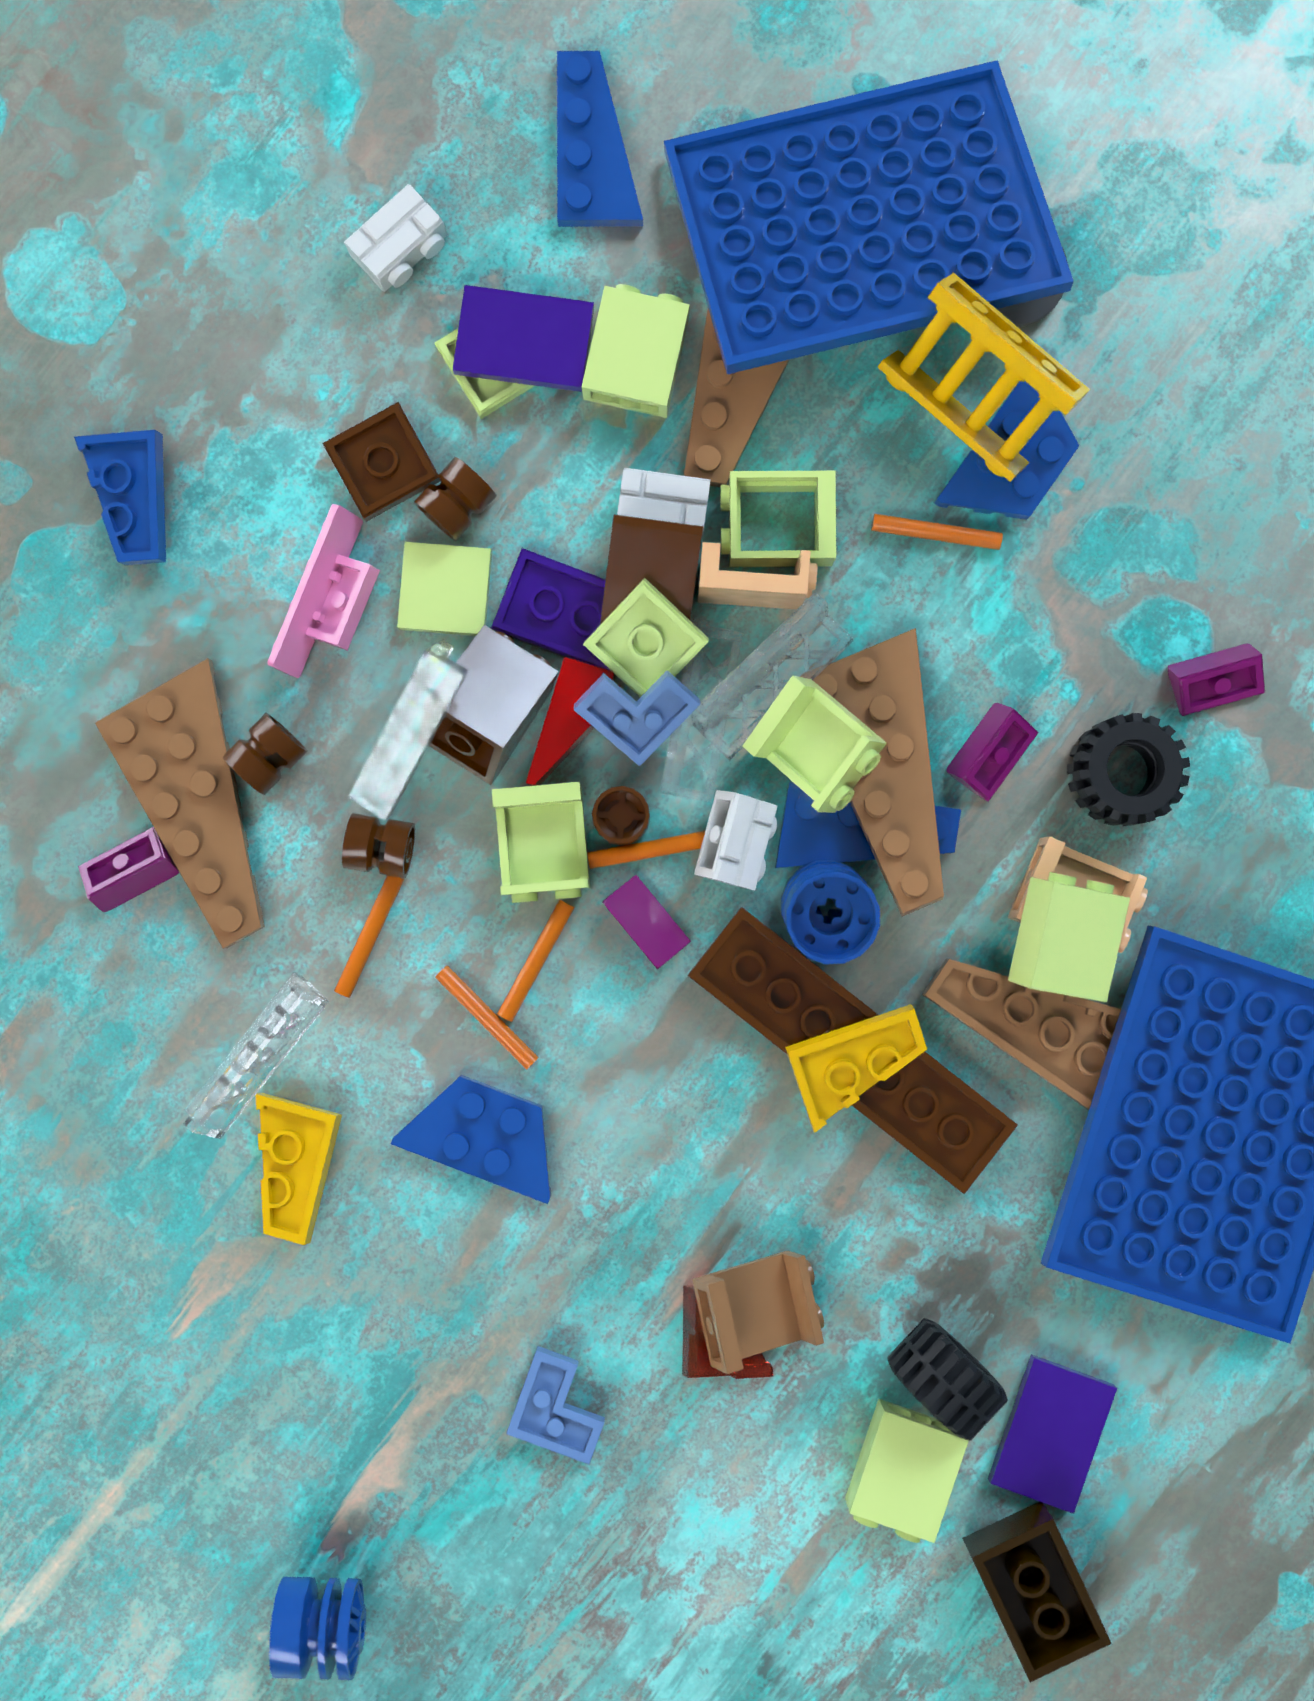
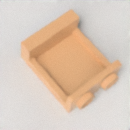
M702 543L697 603L800 610L805 599L811 598L812 591L816 589L817 563H810V550H801L795 564L794 575L719 570L721 543Z
M1050 836L1040 838L1008 918L1019 923L1021 922L1030 877L1048 880L1049 873L1053 872L1077 877L1075 886L1086 888L1087 880L1114 885L1113 894L1130 898L1118 953H1122L1131 937V929L1127 928L1134 912L1138 913L1147 898L1148 889L1144 888L1147 877L1141 874H1131L1066 847L1065 842Z

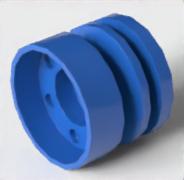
M818 860L800 867L787 880L781 895V915L795 947L807 958L823 964H844L860 957L874 943L880 928V907L872 889L851 866L835 860ZM827 898H831L837 908L829 909L827 916H823L817 906L825 905Z
M283 1577L281 1579L275 1596L270 1628L269 1664L272 1678L305 1679L311 1667L313 1657H317L320 1680L331 1679L335 1663L338 1680H353L359 1656L363 1650L366 1632V1606L364 1604L362 1579L348 1578L342 1593L340 1579L330 1578L322 1599H319L316 1579L313 1577Z

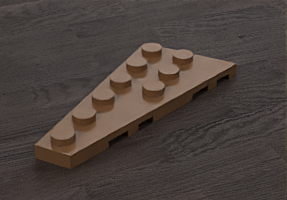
M708 308L684 476L711 479L710 486L721 487V485L728 484L730 471L735 470L789 360L727 375Z
M916 628L799 676L812 679L887 743L879 753L881 759L875 769L868 775L862 776L853 788L855 793L850 804L902 917L944 898Z
M207 658L95 722L220 945L223 949H226L262 929L265 925L256 880L252 874L247 849L249 847L247 834L243 829L240 813L241 803L235 773L223 758L230 750L229 742H226L221 715L223 712L214 681L213 661Z
M945 959L922 995L1089 1110L1121 1009L1084 998L1030 989L1008 981V976L955 960Z

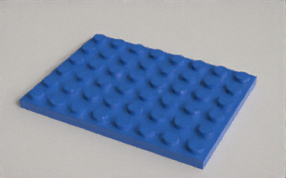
M998 60L664 141L665 156L727 375L928 326L938 312L936 309L937 305L928 296L938 282L953 273L996 309L1071 291L1074 280Z
M1147 926L1041 1259L1043 1266L1291 1344L1314 1270L1313 979L1155 926Z

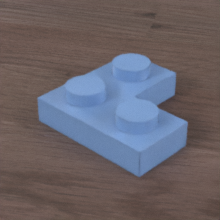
M666 671L638 701H635L603 673L574 704V711L638 766H641L700 705V700L669 671Z
M537 1346L506 1434L590 1464L605 1417L565 1403L579 1361Z

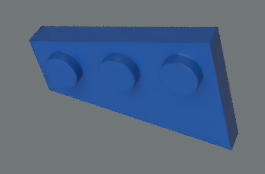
M157 430L75 436L74 439L78 450L84 454L89 469L86 473L91 487L97 491L103 509L101 516L117 561L123 565L165 563L163 434Z

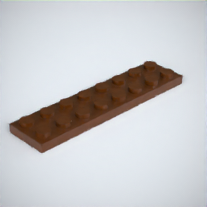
M740 907L687 975L786 1054L785 1047L878 1015L743 907ZM923 1052L887 1080L877 1082L859 1096L860 1100L852 1105L963 1194L967 1192L1018 1126L1017 1123L927 1052Z

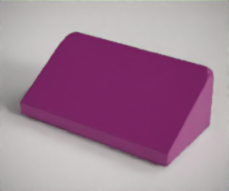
M1248 643L1168 666V676L1179 713L1182 716L1265 693L1262 654Z
M994 703L948 765L946 772L983 800L989 802L1039 732L1014 708Z
M154 827L78 866L88 900L102 912H108L179 874L175 863Z
M637 875L633 876L602 901L657 970L691 942Z

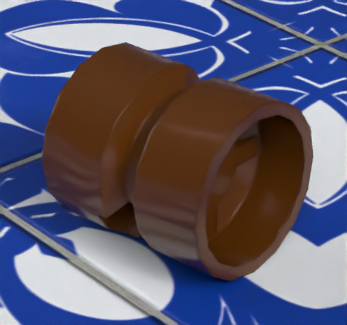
M454 457L439 474L441 483L438 486L430 484L414 501V504L440 530L454 541H457L472 524L470 515L472 513L481 514L497 495L472 468L459 458Z
M267 712L249 729L251 738L249 740L239 739L223 756L227 764L245 782L262 795H266L282 778L280 772L282 768L291 769L308 752L282 724Z
M625 786L611 787L601 793L594 803L592 811L593 824L600 836L609 843L619 846L633 844L640 840L648 830L650 822L649 807L643 795L635 789Z
M352 813L347 823L343 841V868L370 872L373 867H377L381 875L406 878L414 850L415 823L389 819L383 825L378 817ZM381 841L386 842L385 852H379Z

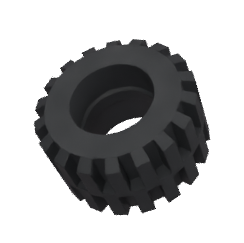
M1131 713L1126 716L1121 714L1092 726L1091 730L1084 732L1078 739L1080 741L1079 745L1074 746L1069 755L1074 757L1073 763L1067 765V774H1073V782L1068 783L1070 792L1077 791L1080 798L1075 800L1078 806L1080 808L1087 807L1090 810L1088 813L1090 817L1095 820L1103 819L1105 820L1104 824L1112 826H1130L1156 820V817L1164 816L1172 810L1170 805L1179 803L1184 795L1179 791L1180 787L1188 786L1190 776L1183 775V768L1190 767L1189 757L1181 758L1180 750L1186 748L1182 739L1174 741L1171 738L1176 731L1170 725L1160 727L1159 722L1161 719L1154 716L1142 718V713ZM1119 745L1135 749L1143 757L1147 766L1146 783L1143 789L1135 796H1128L1119 792L1112 785L1108 777L1107 763L1109 756L1114 748Z
M923 1318L887 1357L891 1370L909 1392L955 1435L971 1441L1008 1401L1005 1390L989 1371L935 1321Z

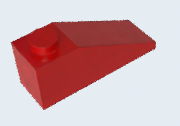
M564 657L527 776L526 784L528 786L541 785L594 729L591 724L574 711V704L603 673L615 682L616 676L612 671Z

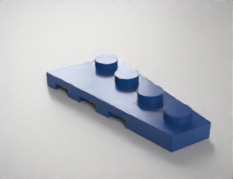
M557 51L558 227L643 226V217L600 51Z
M788 783L775 868L805 866L818 860H835L838 862L876 860L850 802L842 810L835 813L817 812L811 806L814 800L795 783ZM935 806L940 854L955 853L961 810Z

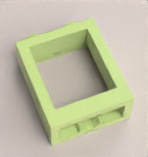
M836 470L730 471L728 485H721L720 510L729 511V528H721V554H729V567H795L801 550L741 551L740 492H814L815 550H810V563H817V566L833 565L836 559Z

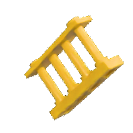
M953 273L938 282L929 294L928 298L937 305L936 309L938 312L906 356L900 350H897L883 359L877 368L886 374L887 381L894 388L908 393L981 456L992 473L1005 477L1011 482L1030 463L1019 452L1053 411H1061L1066 416L1081 402L1090 389ZM951 323H958L971 334L970 338L972 341L938 384L919 367ZM985 352H992L1005 363L1004 367L1006 370L975 410L970 412L952 395ZM1020 381H1026L1039 392L1040 400L1010 437L1004 441L986 423Z

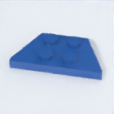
M1020 381L988 427L1006 441L1040 400L1039 392L1026 381ZM1053 411L1019 452L1030 463L1011 482L1005 477L992 473L987 468L985 460L974 450H971L934 504L943 508L948 506L973 509V512L984 514L1002 513L1006 517L1027 520L1080 445L1061 411Z
M461 1075L395 1135L391 1141V1145L540 1202L549 1203L551 1187L549 1186L547 1166L548 1157L544 1135L543 1106Z

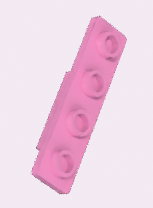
M332 504L267 662L269 666L295 678L301 676L315 640L348 651L380 572L379 569L370 564L349 558L363 520L340 505Z

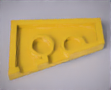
M911 1004L785 1047L814 1133L827 1124L826 1120L842 1108L846 1107L848 1109L860 1100L859 1096L877 1082L887 1080L927 1050L915 1009Z
M265 1093L255 1094L256 1110L260 1109L261 1133L258 1134V1148L262 1150L264 1175L260 1180L263 1233L306 1245L311 1243L342 1114Z

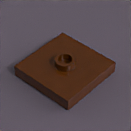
M399 402L322 443L366 522L424 491L430 484L435 485L440 482V477Z

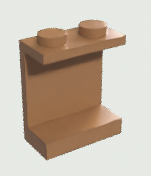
M784 1251L692 1279L711 1367L721 1372L730 1374L744 1369L742 1359L800 1340L816 1346L824 1343L821 1331L824 1327V1318L819 1305L815 1303L812 1285L815 1282L814 1272L805 1255Z

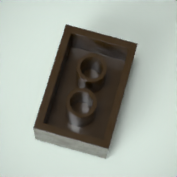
M1039 1501L962 1538L1030 1682L1112 1644L1056 1523L1042 1502Z

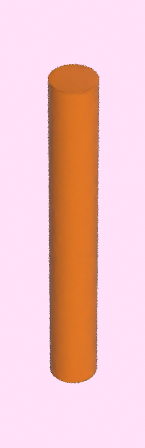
M881 514L873 515L871 531L1000 550L1003 533Z
M705 831L587 852L589 867L594 869L701 849Z
M386 877L334 989L336 993L348 998L351 997L403 884L404 878Z
M559 899L497 1013L499 1016L513 1022L575 907Z
M448 965L435 976L526 1070L539 1058Z

